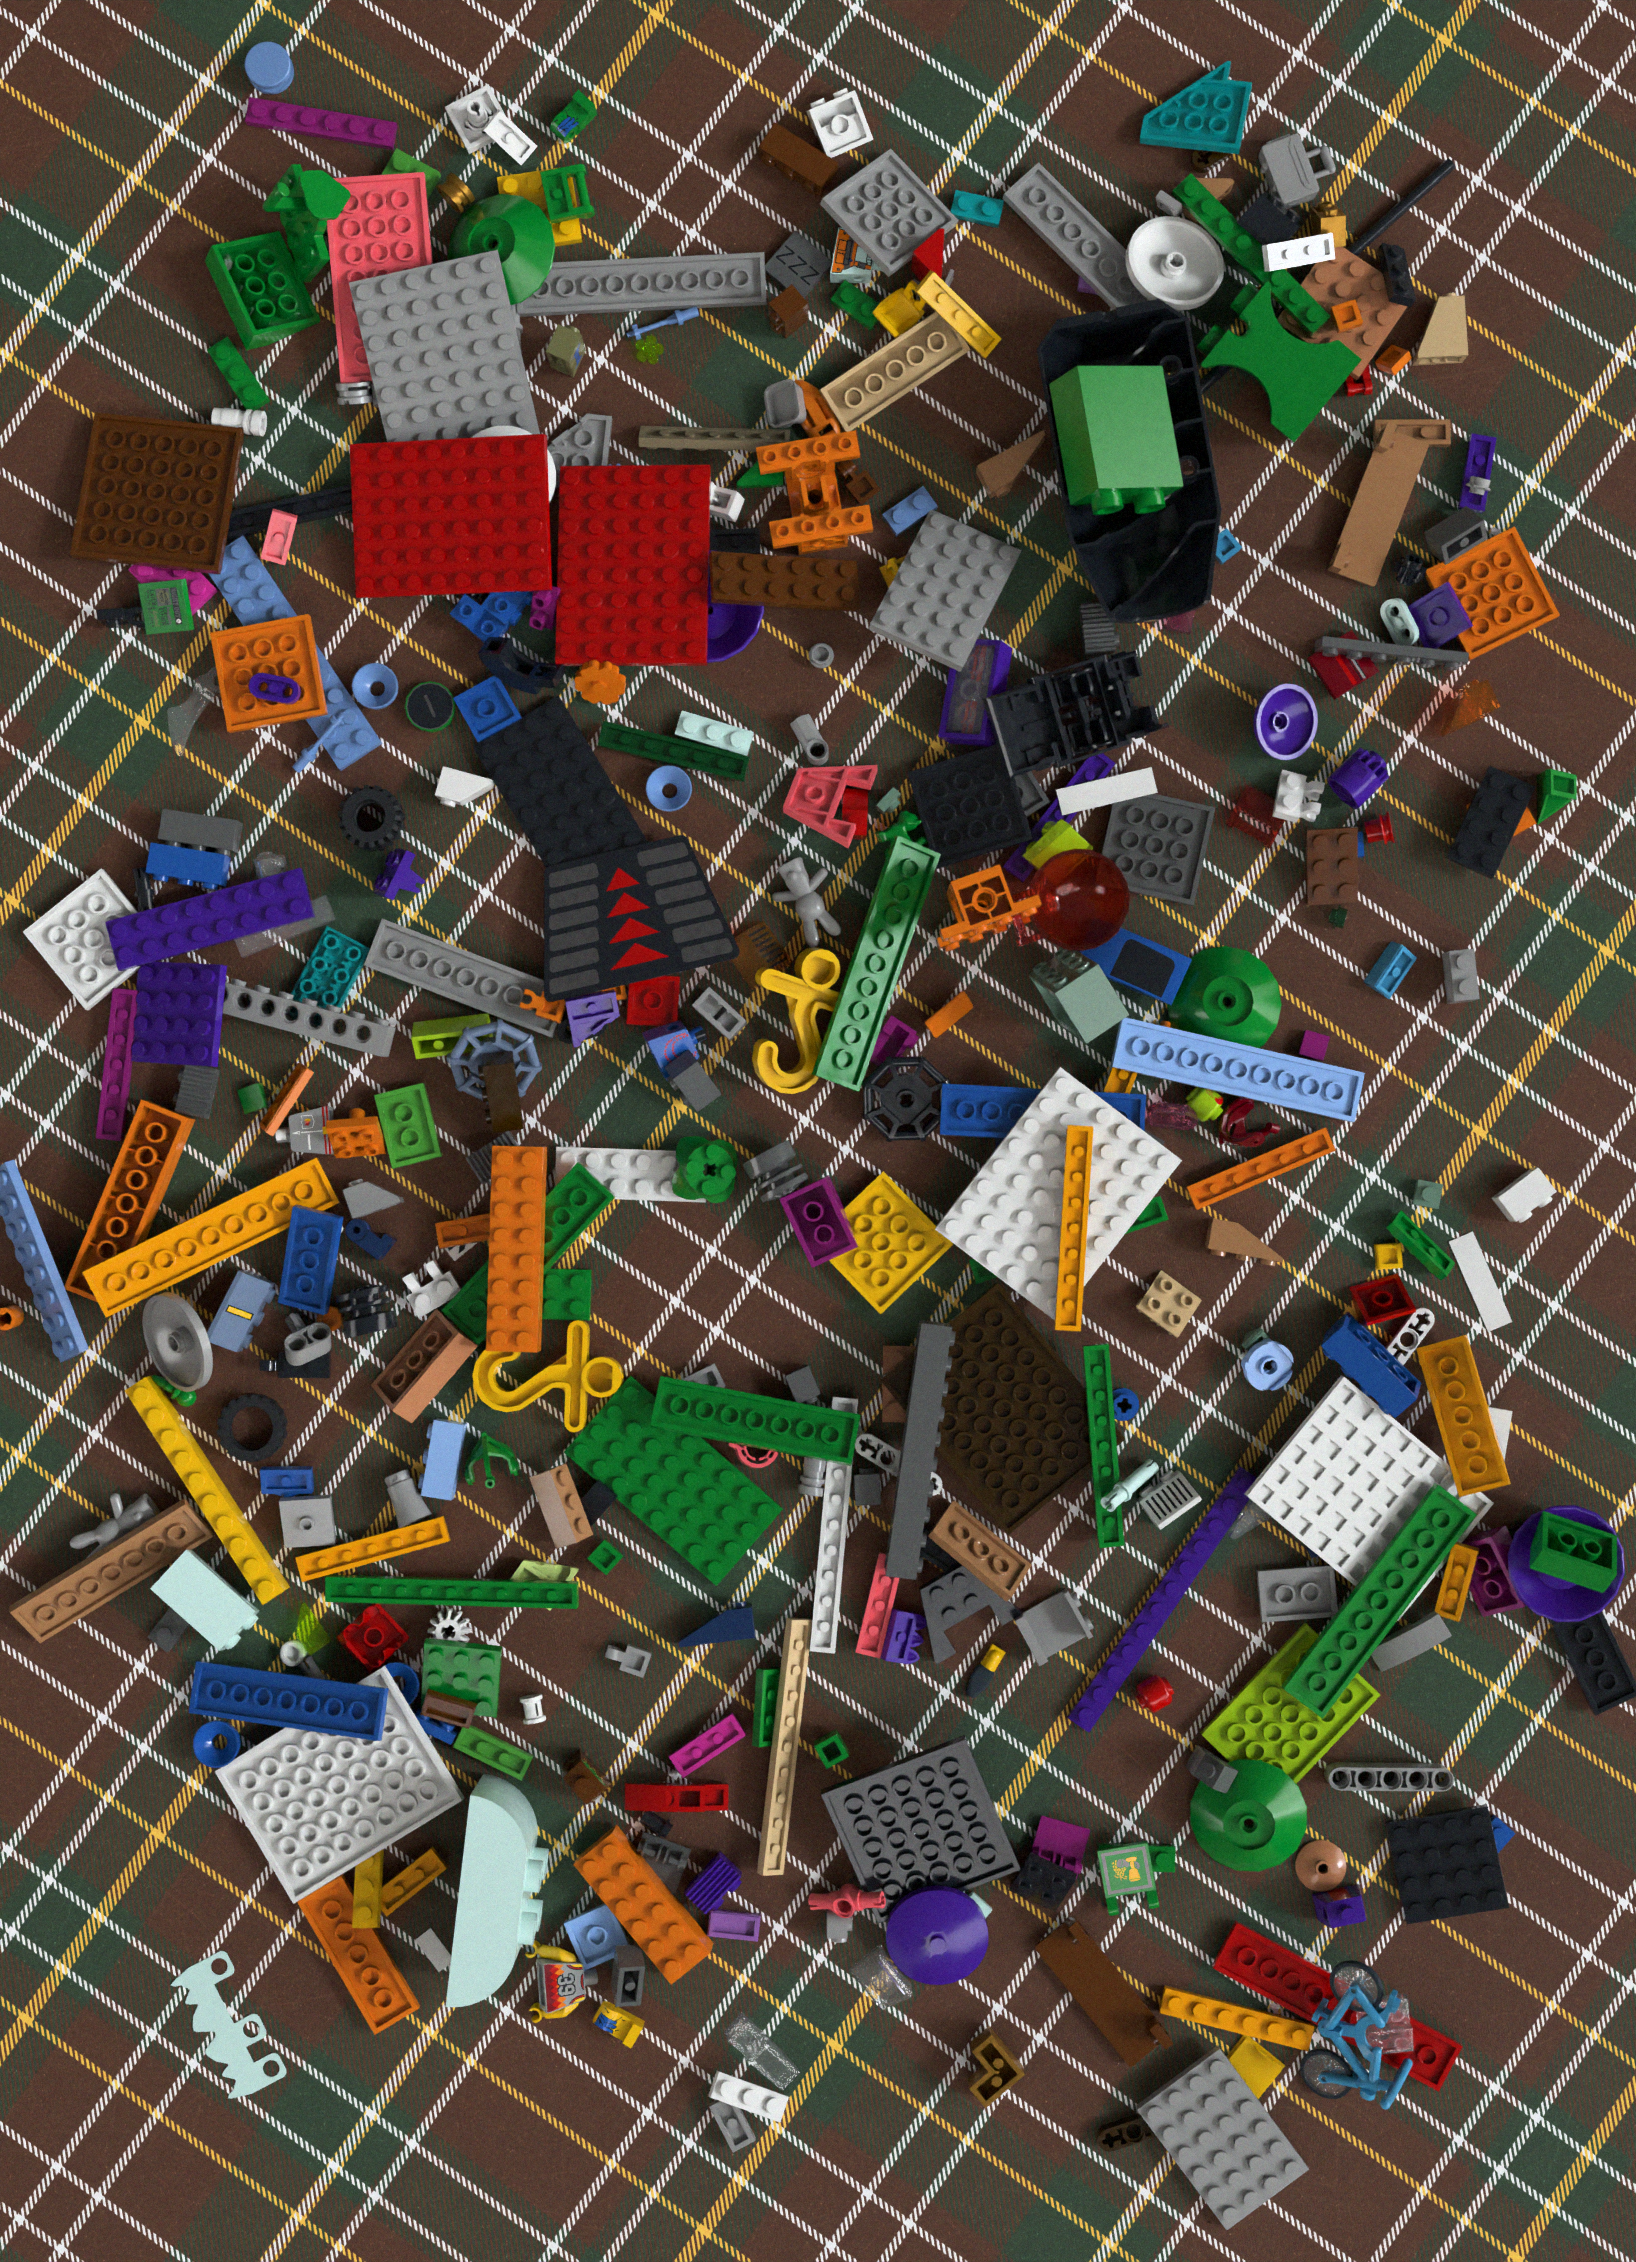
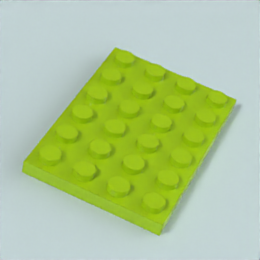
M1304 1623L1200 1733L1229 1762L1236 1759L1262 1760L1282 1769L1297 1784L1377 1700L1380 1694L1357 1673L1322 1719L1285 1691L1281 1685L1319 1636L1308 1624Z

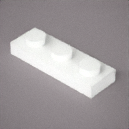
M1333 233L1262 245L1265 272L1335 259Z
M716 2071L708 2095L710 2098L777 2122H781L789 2098L786 2095L720 2071Z

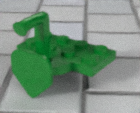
M291 164L273 187V191L263 202L262 207L265 212H280V221L285 228L288 237L287 243L292 250L295 269L299 273L301 283L311 282L330 260L323 238L327 220L337 219L351 195L344 186L322 170H306L303 172L301 164Z

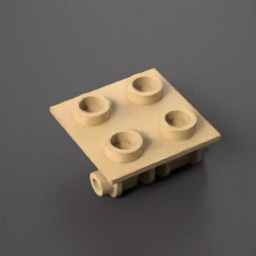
M1161 1270L1144 1297L1138 1301L1136 1307L1138 1312H1142L1152 1322H1156L1157 1326H1161L1170 1335L1178 1338L1202 1300Z

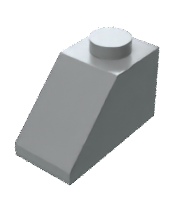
M363 1179L348 1183L349 1188L343 1190L352 1219H358L404 1202L403 1197L372 1182H363Z

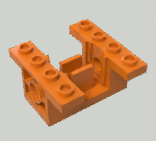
M856 430L756 447L760 475L784 471L792 518L769 522L773 549L797 545L799 555L848 547V536L873 532L869 505L842 509L836 480L835 462L860 458ZM811 495H818L821 501L817 504H812L808 498Z
M1000 864L951 881L946 897L956 924L940 929V937L936 939L938 949L945 948L946 952L952 951L960 947V942L969 940V943H974L984 939L983 934L992 931L993 935L1007 931L1008 925L1016 923L1018 927L1031 922L1030 917H1033L1037 913L1036 908L1042 905L1039 895L1013 903Z

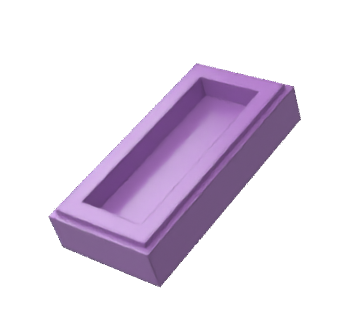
M717 1909L715 1912L710 1910L707 1936L758 1942L761 1914Z

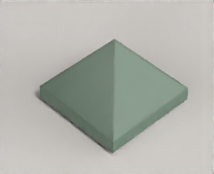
M1259 1327L1246 1332L1242 1346L1248 1352L1255 1344L1263 1339L1270 1338Z

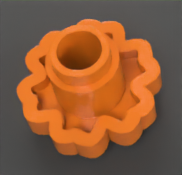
M591 660L582 664L581 670L576 672L574 679L575 689L582 691V698L593 704L601 701L603 704L609 705L617 702L619 695L625 693L626 677L623 674H619L620 669L618 666L608 661L600 664L597 660Z

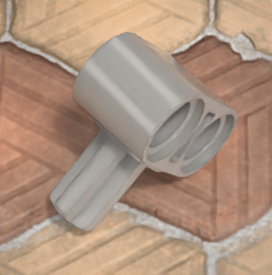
M289 1314L285 1322L292 1334L287 1336L284 1342L285 1356L289 1364L294 1366L303 1365L330 1351L332 1346L331 1330L327 1324L317 1322L306 1327L299 1314Z

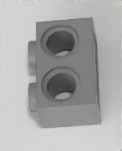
M710 987L692 1005L698 1013L729 1041L747 1024V1021Z

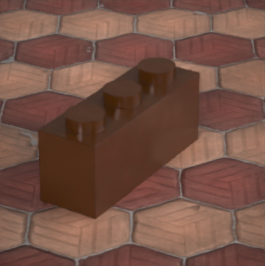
M775 122L758 147L760 160L770 168L774 166L779 169L785 178L801 183L802 187L810 194L816 193L822 197L838 172L837 161Z

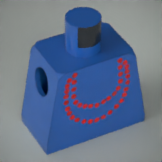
M675 1021L642 1033L665 1079L670 1076L664 1068L666 1065L688 1049L698 1060L700 1056L695 1044L707 1039L701 1025L687 1031L681 1021Z

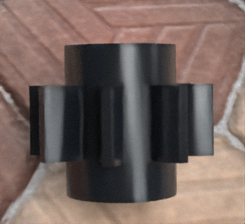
M1407 554L1405 558L1401 556L1396 561L1392 571L1398 573L1396 580L1399 583L1412 586L1414 582L1418 584L1423 579L1427 569L1421 567L1423 560L1419 556Z

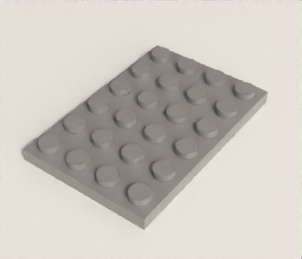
M930 510L873 617L869 630L961 672L1022 550L935 510Z
M1218 2045L1136 2105L1137 2111L1226 2230L1230 2229L1309 2170L1304 2160Z

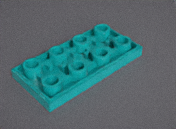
M326 926L291 992L294 995L293 999L302 1002L303 998L318 1001L317 1006L326 1008V1004L342 1008L364 967L370 948ZM296 1007L290 1010V1017L293 1020L298 1017ZM319 1013L314 1016V1024L318 1027L322 1023V1017Z

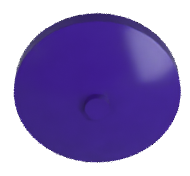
M947 1886L919 1888L904 1896L891 1911L886 1925L887 1949L894 1964L911 1979L930 1985L950 1984L968 1976L983 1960L988 1946L987 1921L979 1905L970 1896L958 1889Z

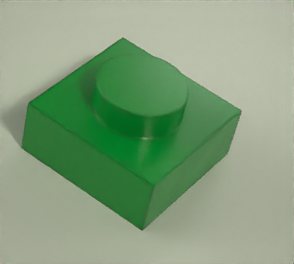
M604 1539L587 1559L607 1575L624 1555L609 1541Z

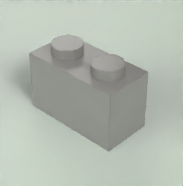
M1474 949L1454 950L1443 953L1447 1004L1472 1002L1480 999Z

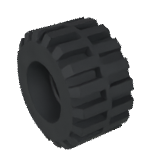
M363 785L362 789L359 787L354 788V793L352 794L348 792L345 795L346 801H341L339 805L342 809L338 811L337 815L340 818L338 824L343 831V835L362 850L367 849L370 852H374L375 849L382 851L385 850L384 847L393 846V841L400 839L401 835L399 833L401 830L404 831L405 828L403 824L405 814L402 812L403 808L398 800L388 790L382 789L377 785H374V787ZM370 805L381 806L385 811V820L382 826L372 832L363 831L358 823L362 810Z

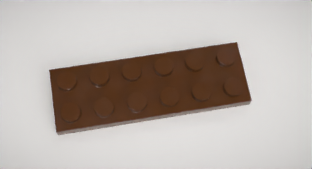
M711 551L709 554L711 603L857 612L860 609L857 561Z

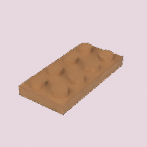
M955 1500L947 1506L928 1535L930 1539L1006 1602L1012 1598L1031 1567L1027 1560Z

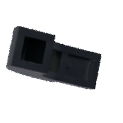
M488 637L478 652L482 662L497 678L507 685L526 693L538 694L542 687L556 688L566 672L563 664L556 665L555 663L536 662L526 658L514 647L510 638Z

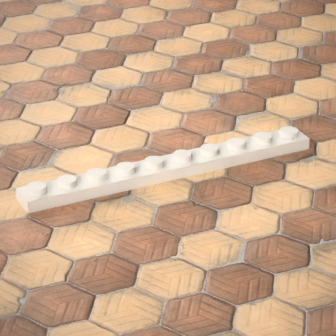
M833 1396L832 1409L857 1414V1398ZM827 1462L810 1640V1651L835 1654L852 1464L848 1466Z

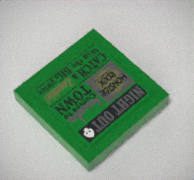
M186 579L138 584L147 635L194 630Z

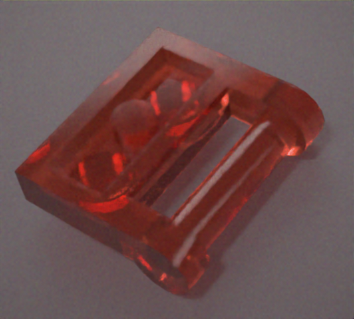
M1247 785L1225 825L1241 830L1261 841L1262 845L1269 849L1285 820L1272 816L1275 800ZM1243 813L1271 830L1267 834L1238 818L1239 814Z

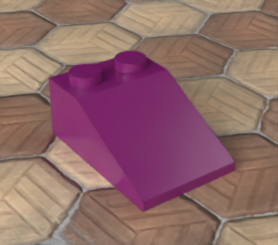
M829 1175L779 1199L812 1268L858 1247L841 1200Z

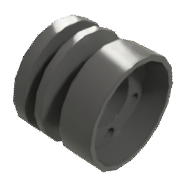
M789 1140L743 1164L750 1179L758 1177L763 1179V1182L756 1186V1191L768 1188L769 1192L760 1197L763 1203L779 1199L791 1193L809 1178L806 1173L795 1177L793 1172L803 1167L801 1163L789 1166L788 1162L796 1156Z

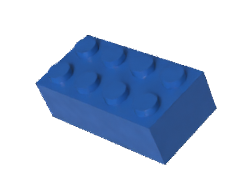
M1349 1312L1343 1315L1326 1331L1321 1344L1323 1353L1330 1360L1335 1359L1341 1365L1343 1373L1349 1378L1353 1377L1360 1384L1359 1387L1364 1394L1369 1397L1372 1396L1378 1401L1379 1408L1385 1414H1391L1396 1418L1418 1398L1421 1382Z

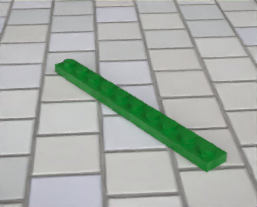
M327 1575L325 1577V1602L577 1609L579 1607V1581Z

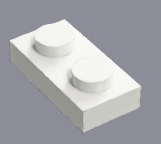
M499 109L483 127V130L520 165L526 161L537 147Z

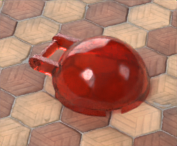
M1089 849L1062 851L1050 857L1035 873L1029 889L1011 895L1013 903L1026 897L1030 898L1039 895L1042 904L1039 908H1036L1037 913L1031 915L1039 930L1035 934L1028 936L1021 914L1012 917L1018 940H1016L1018 947L1046 938L1063 949L1078 951L1094 949L1108 942L1119 932L1126 914L1128 915L1130 903L1128 883L1119 867L1110 858Z

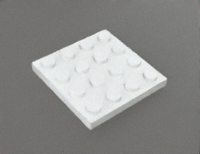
M102 868L23 931L85 1010H90L111 993L113 988H117L141 967L138 966L124 971H119L117 968L105 922L135 914L138 911Z

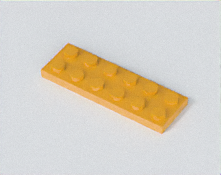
M1463 1335L1416 1348L1459 1497L1510 1485V1479L1468 1336Z

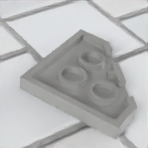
M586 414L579 419L576 425L564 431L547 447L553 458L556 470L555 488L560 486V466L608 465L612 416Z

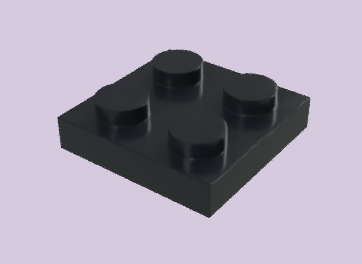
M1030 1852L1020 1867L1021 1870L1017 1872L1010 1883L1009 1891L1055 1912L1075 1883L1077 1874Z

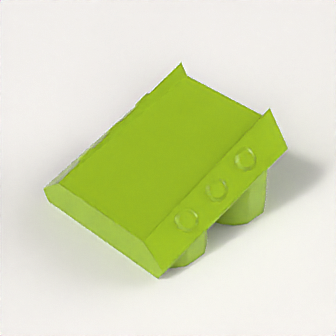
M1062 819L1058 822H1047L1042 828V837L1038 841L1031 842L1026 848V853L1023 855L1054 886L1093 850V846Z

